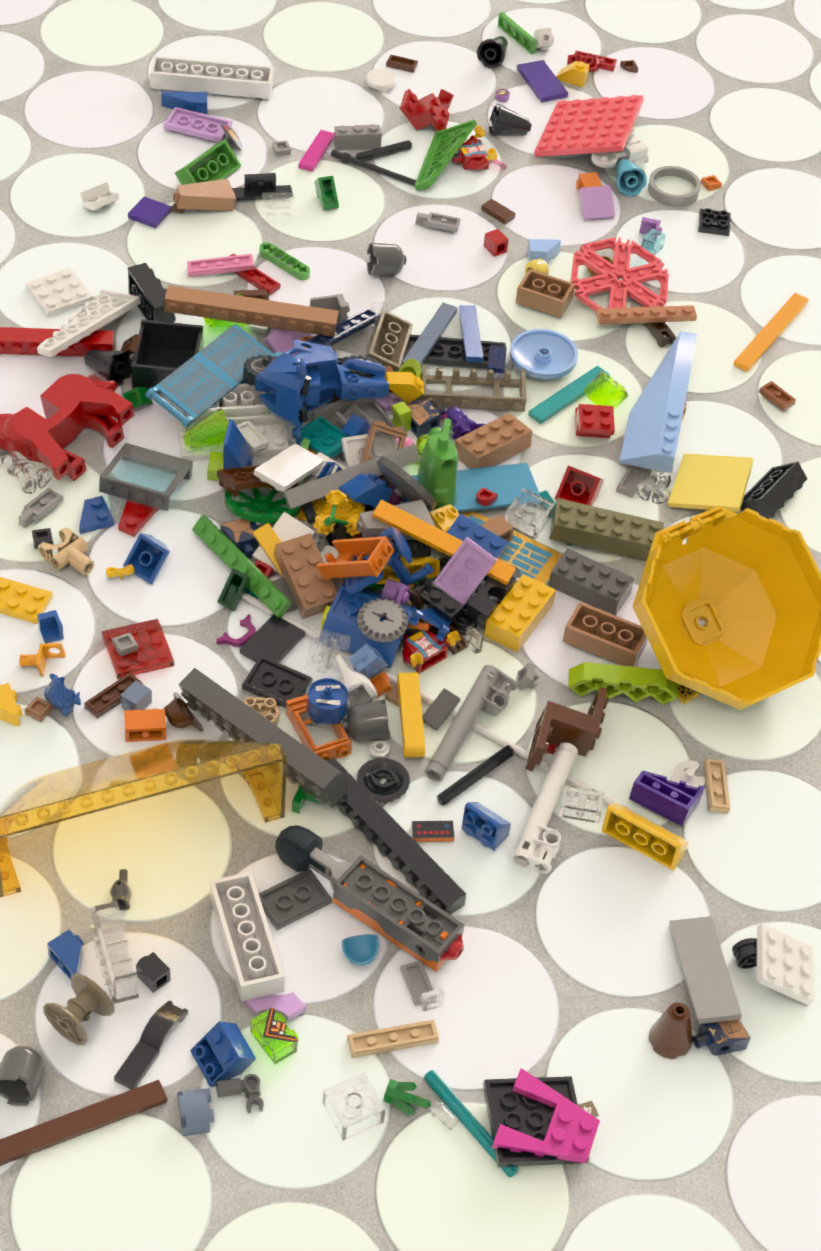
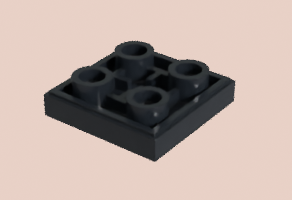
M700 208L698 232L723 236L730 235V212Z

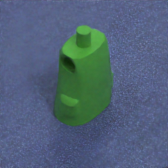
M446 433L433 434L427 439L418 467L417 481L436 500L437 506L434 510L449 504L454 506L457 501L456 476L459 457L455 445Z

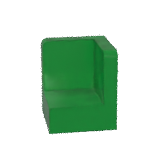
M136 387L123 393V397L132 403L133 410L142 405L153 403L152 399L145 396L148 391L147 387Z

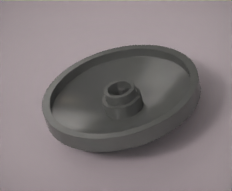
M383 456L378 459L376 464L380 472L394 488L393 492L399 498L405 497L411 502L423 499L426 508L431 511L437 506L433 496L405 470Z

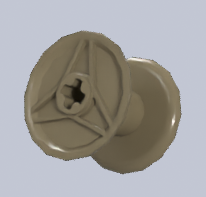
M74 974L71 977V987L76 997L70 998L65 1008L56 1003H46L43 1006V1011L49 1023L60 1035L74 1044L84 1045L87 1042V1033L81 1023L91 1018L89 1015L92 1011L101 1016H111L115 1009L110 997L96 982L84 975Z

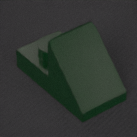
M232 568L217 602L231 611H236L243 594H250V577Z

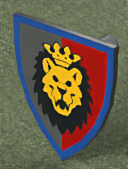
M222 124L221 127L227 134L225 137L227 143L233 141L241 151L243 146L237 133L227 124Z

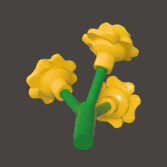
M331 490L325 497L327 503L331 504V514L325 515L321 513L320 517H315L313 527L317 529L316 532L327 536L329 532L332 533L334 531L333 526L335 523L345 525L347 533H350L351 536L360 534L356 526L359 514L349 516V519L346 521L335 518L336 509L338 507L343 508L348 503V500L346 499L347 495L343 492Z

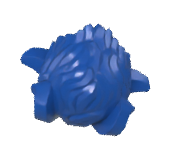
M52 673L49 675L51 682L44 691L45 698L57 709H62V715L67 717L72 712L75 704L81 705L80 692L75 694L74 690L66 688L64 686L65 678L63 676L58 677Z

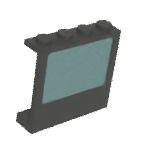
M125 443L100 475L99 492L168 511L170 496L183 478L190 480L192 477L193 461Z

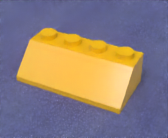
M617 803L610 804L607 807L602 827L603 833L673 871L684 857L689 842Z

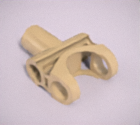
M63 528L59 531V536L63 543L52 545L42 542L38 545L41 556L46 562L51 563L56 570H60L67 564H70L81 574L87 575L94 568V561L83 554L89 549L87 542L82 537L79 538L68 528ZM58 548V553L53 556L52 549Z

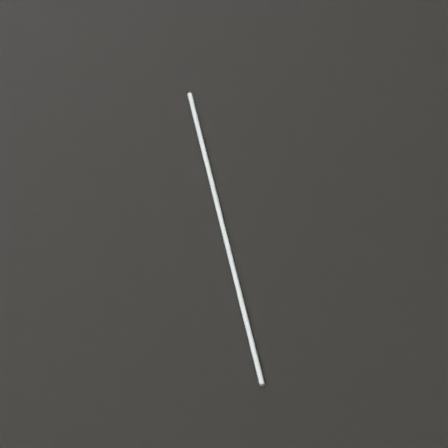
M243 594L241 599L271 616L274 614L262 601L249 594ZM284 614L282 619L304 630L305 635L317 642L319 641V633ZM324 645L347 659L352 656L349 653ZM386 672L390 683L393 685L397 683V677ZM420 691L421 700L431 705L435 699ZM453 710L449 716L455 718L458 712ZM477 722L473 724L471 729L503 747L509 745L513 748L514 753L526 760L528 759L529 752ZM542 760L540 765L537 766L548 772L551 764ZM568 775L567 783L608 806L617 803L626 807L573 776ZM628 808L630 811L634 812L635 814H637V815H639V816H642V815L638 814L637 812H635V811L631 810L630 808Z

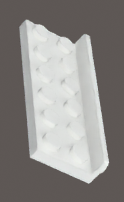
M273 414L195 420L188 428L182 426V422L178 421L181 457L190 461L209 460L211 451L223 453V444L229 419H233L236 425L249 420L268 441V447L254 453L250 450V455L252 456L279 454L289 448L284 422Z

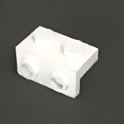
M107 182L80 192L83 207L92 211H98L102 206L112 205L116 200L120 199L117 192L110 191Z

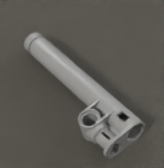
M485 665L424 771L429 779L436 782L443 780L481 710L491 716H496L508 705L509 694L517 687L514 679L492 665Z

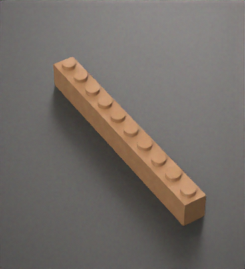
M171 285L167 287L164 303V312L317 335L321 333L324 336L331 337L335 336L338 310Z

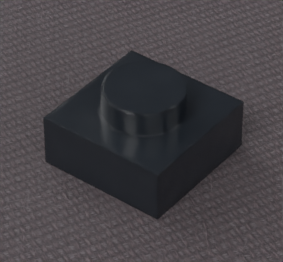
M51 528L32 530L35 549L42 542L53 545Z

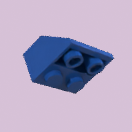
M467 802L464 808L461 829L467 835L480 841L485 847L495 851L509 836L511 823L479 802Z
M219 1021L190 1050L210 1087L216 1086V1081L228 1080L242 1074L256 1060L237 1024Z

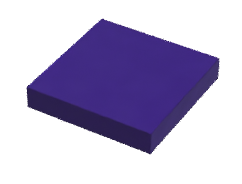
M144 196L127 215L129 219L156 228L169 215L171 206Z

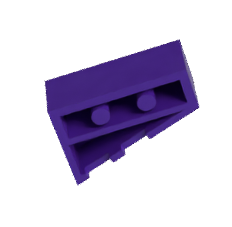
M642 770L633 783L629 799L683 827L699 805L705 786L699 785L698 788L689 786L682 780L677 783L667 780L666 776Z

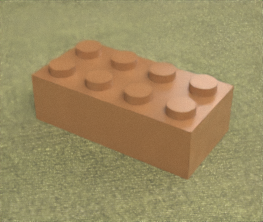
M509 412L456 439L455 447L459 460L469 469L495 466L530 448L532 430Z
M309 533L276 544L273 553L290 587L301 618L304 619L322 613L326 606L332 605L338 592L332 579L325 580L316 567L318 563H324L312 534Z
M579 602L565 626L562 642L619 665L635 667L647 645L648 639L641 625Z

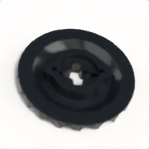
M376 758L369 760L361 766L357 774V782L376 801L380 800L385 803L389 800L393 802L394 799H400L402 795H405L407 789H409L410 777L408 771L401 763L389 758ZM383 778L386 779V782H384V784L380 783V781Z

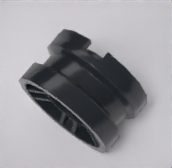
M464 606L463 612L451 622V625L463 636L473 634L477 628V622L465 615L466 606Z
M757 938L741 940L732 947V953L736 958L735 961L739 968L749 969L757 966Z

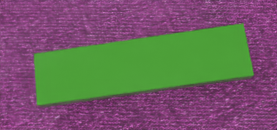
M504 12L499 13L497 26L530 54L536 53L537 40Z

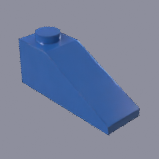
M161 91V106L169 109L178 107L207 115V92Z

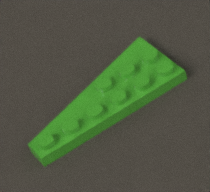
M475 119L435 132L414 185L417 191L428 189L477 125Z

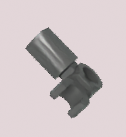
M248 1074L244 1080L235 1078L216 1081L218 1097L240 1095L241 1092H245V1097L248 1099L246 1111L251 1113L252 1104H257L259 1111H263L264 1103L262 1098L259 1097L261 1095L260 1078L257 1075Z

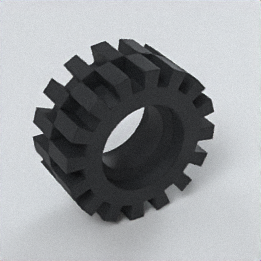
M406 540L410 547L412 558L429 557L432 555V547L418 540Z

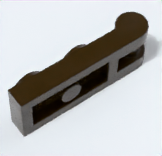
M665 322L644 323L657 340L659 347L665 346L667 343L673 344L675 341V334Z

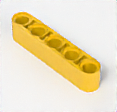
M418 672L398 673L397 685L404 758H424L425 739Z

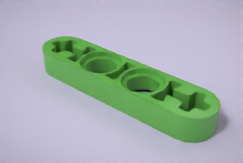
M264 242L260 244L259 254L261 257L299 280L310 278V267L272 243Z

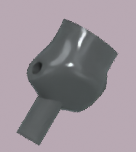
M127 869L119 870V879L114 882L110 889L112 904L120 911L130 909L132 892L128 885Z

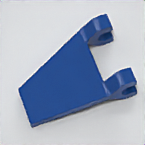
M431 608L416 609L409 623L416 626L420 618L439 629L436 638L443 642L445 635L450 630V621Z

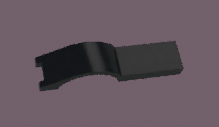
M170 1000L161 1006L148 1021L139 1042L115 1074L114 1081L131 1090L135 1089L159 1056L167 1034L178 1021L182 1022L188 1014V1009H181L173 1005V1002Z

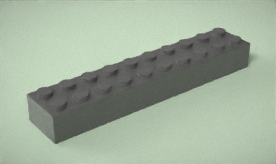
M195 667L178 684L182 691L181 695L188 701L186 704L194 712L198 710L206 721H213L220 731L223 732L225 730L228 732L230 738L235 742L238 740L242 742L246 750L257 753V757L264 763L268 761L276 772L286 774V778L291 783L295 784L297 782L299 785L301 784V789L308 795L312 793L316 796V800L323 806L327 804L333 808L349 791L338 769Z

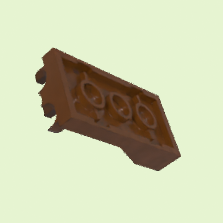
M260 465L217 470L219 485L230 494H233V497H237L239 490L261 487L275 489L274 486L267 482H262L260 478L253 475L254 470ZM298 482L290 488H288L287 490L297 487Z

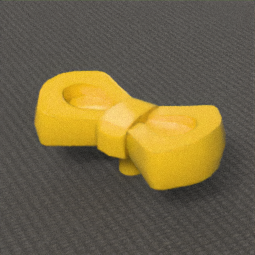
M131 564L123 568L109 567L106 569L107 577L119 576L120 580L123 579V575L134 573V567Z

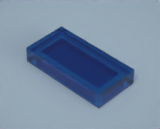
M490 345L487 371L492 369L494 373L504 374L507 347Z

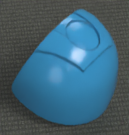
M374 934L347 937L342 940L343 953L354 965L370 964L378 954L379 937Z

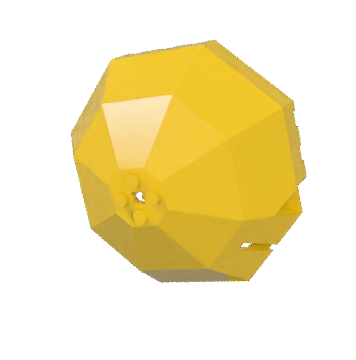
M717 506L691 517L688 523L684 520L655 533L632 607L666 679L742 710L814 676L815 664L821 652V573L800 531L796 529L791 530L776 520L762 517L758 512L749 508L737 514L724 507ZM687 538L686 544L682 545L683 540ZM699 618L705 621L704 627L699 625Z

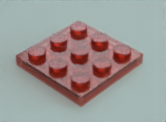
M158 618L101 631L117 679H121L130 672L133 675H138L174 666V659ZM130 632L138 645V650L120 657L112 644V638Z

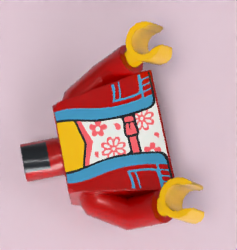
M478 125L474 129L476 134L463 143L458 149V153H455L451 158L452 163L460 162L464 170L489 169L490 160L497 159L496 150L490 148L487 151L482 141L477 139L478 137L482 138L485 136V131Z
M411 629L406 630L403 636L405 639L402 650L403 663L412 666L418 674L424 672L447 658L448 646H454L456 641L461 640L458 632H450L444 637L442 642L436 638L437 634L430 631L422 630L415 634Z

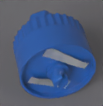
M323 678L313 682L308 689L307 712L311 720L316 724L323 723L328 725L339 724L343 721V717L347 713L348 690L346 686L332 678Z

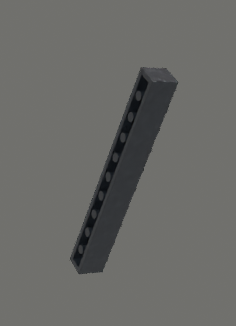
M334 757L329 759L327 762L341 772L349 790L336 804L340 812L345 816L347 815L354 827L360 829L365 834L366 839L378 848L382 856H386L391 861L392 866L405 876L406 881L410 885L413 884L422 897L450 915L465 906L466 893Z

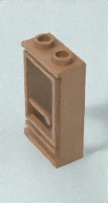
M382 421L373 422L369 426L360 463L368 461V459H374L369 454L376 431L399 438L396 450L404 447L408 432L403 431L402 428L397 426H386V423ZM383 475L379 476V479L387 481Z

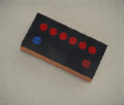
M453 820L412 821V838L416 842H454Z

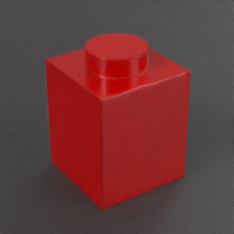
M499 229L485 233L483 246L495 257L507 252L509 239Z

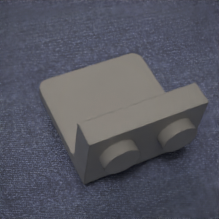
M343 294L313 297L310 299L309 306L338 310L337 324L349 318L347 312H350L349 303L345 301Z

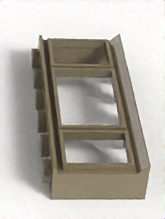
M422 365L421 374L424 383V394L421 395V401L429 400L434 407L442 405L444 408L458 407L460 409L525 412L527 400L525 370L521 371L520 379H511V371L509 370L504 371L503 378H494V371L492 369H489L486 378L477 377V370L474 368L470 370L469 377L460 376L459 368L453 369L452 376H442V367L436 368L435 375H426V365ZM426 383L446 384V394L426 393ZM451 384L494 386V396L452 394ZM499 386L519 387L520 397L500 396Z

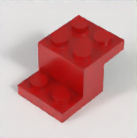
M410 89L404 92L399 109L416 131L430 124L434 126L437 132L446 129L450 116L449 111L443 107L440 99L433 92L419 100Z
M579 404L578 407H575L576 436L610 438L611 435H614V406Z

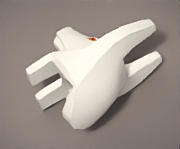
M341 654L336 655L342 675L337 680L342 682L348 690L347 707L350 708L352 705L365 703L377 697L378 694L371 681L365 675L352 670L346 664Z

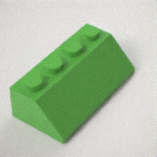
M223 139L174 172L181 185L224 179L242 165L227 141Z

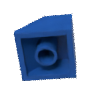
M361 473L341 485L338 490L355 502L377 507L381 500L388 503L393 489L387 485V481L379 479L378 475Z

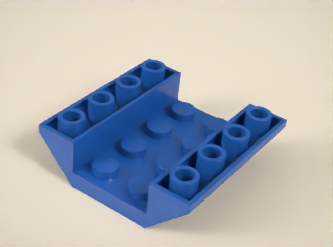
M344 583L340 586L326 616L318 642L351 655L367 643L380 652L388 664L387 668L391 669L404 634L390 642H378L365 636L357 623L359 610L370 599L376 600L379 598L384 600V598H381V594L365 588L359 593L349 595ZM404 603L401 608L405 609V613L408 615L409 625V620L417 607ZM383 616L382 618H380V621H381V622H383L384 620H386V617H385V616Z

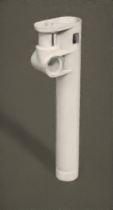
M561 743L511 857L515 864L542 874L551 872L552 867L550 863L560 850V833L548 828L547 825L578 753L577 748L570 743Z

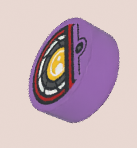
M496 90L495 99L497 101L506 102L509 100L510 92L508 90Z

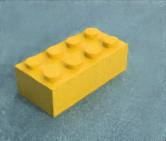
M523 574L487 619L484 636L518 652L553 606L556 590Z

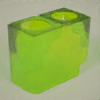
M601 371L583 389L587 398L596 405L614 406V409L628 397L625 387L604 371Z

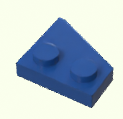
M103 496L84 501L79 524L80 534L114 526V519Z

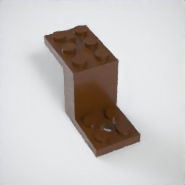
M599 688L587 714L547 701L536 723L525 769L533 772L535 766L540 765L543 754H546L549 744L559 747L561 743H570L577 748V754L584 757L589 750H593L596 739H599L602 731L599 725L603 723L605 718L603 709L608 704L609 698L606 697L608 689Z

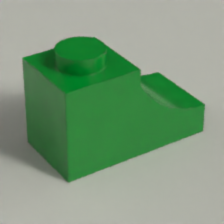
M334 177L317 178L314 185L322 209L339 208Z

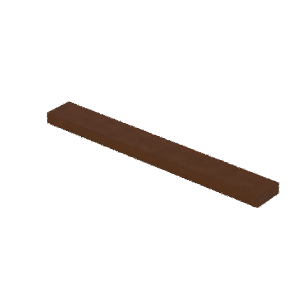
M160 1080L0 1139V1166L167 1103V1096Z

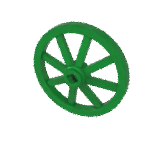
M253 488L254 499L239 490L238 497L246 502L232 500L233 494L225 491L224 503L227 509L236 516L248 521L276 523L284 512L294 518L301 510V506L290 510L289 507H277L287 504L285 498L272 502L278 493V490L272 489L267 496H261L259 489Z

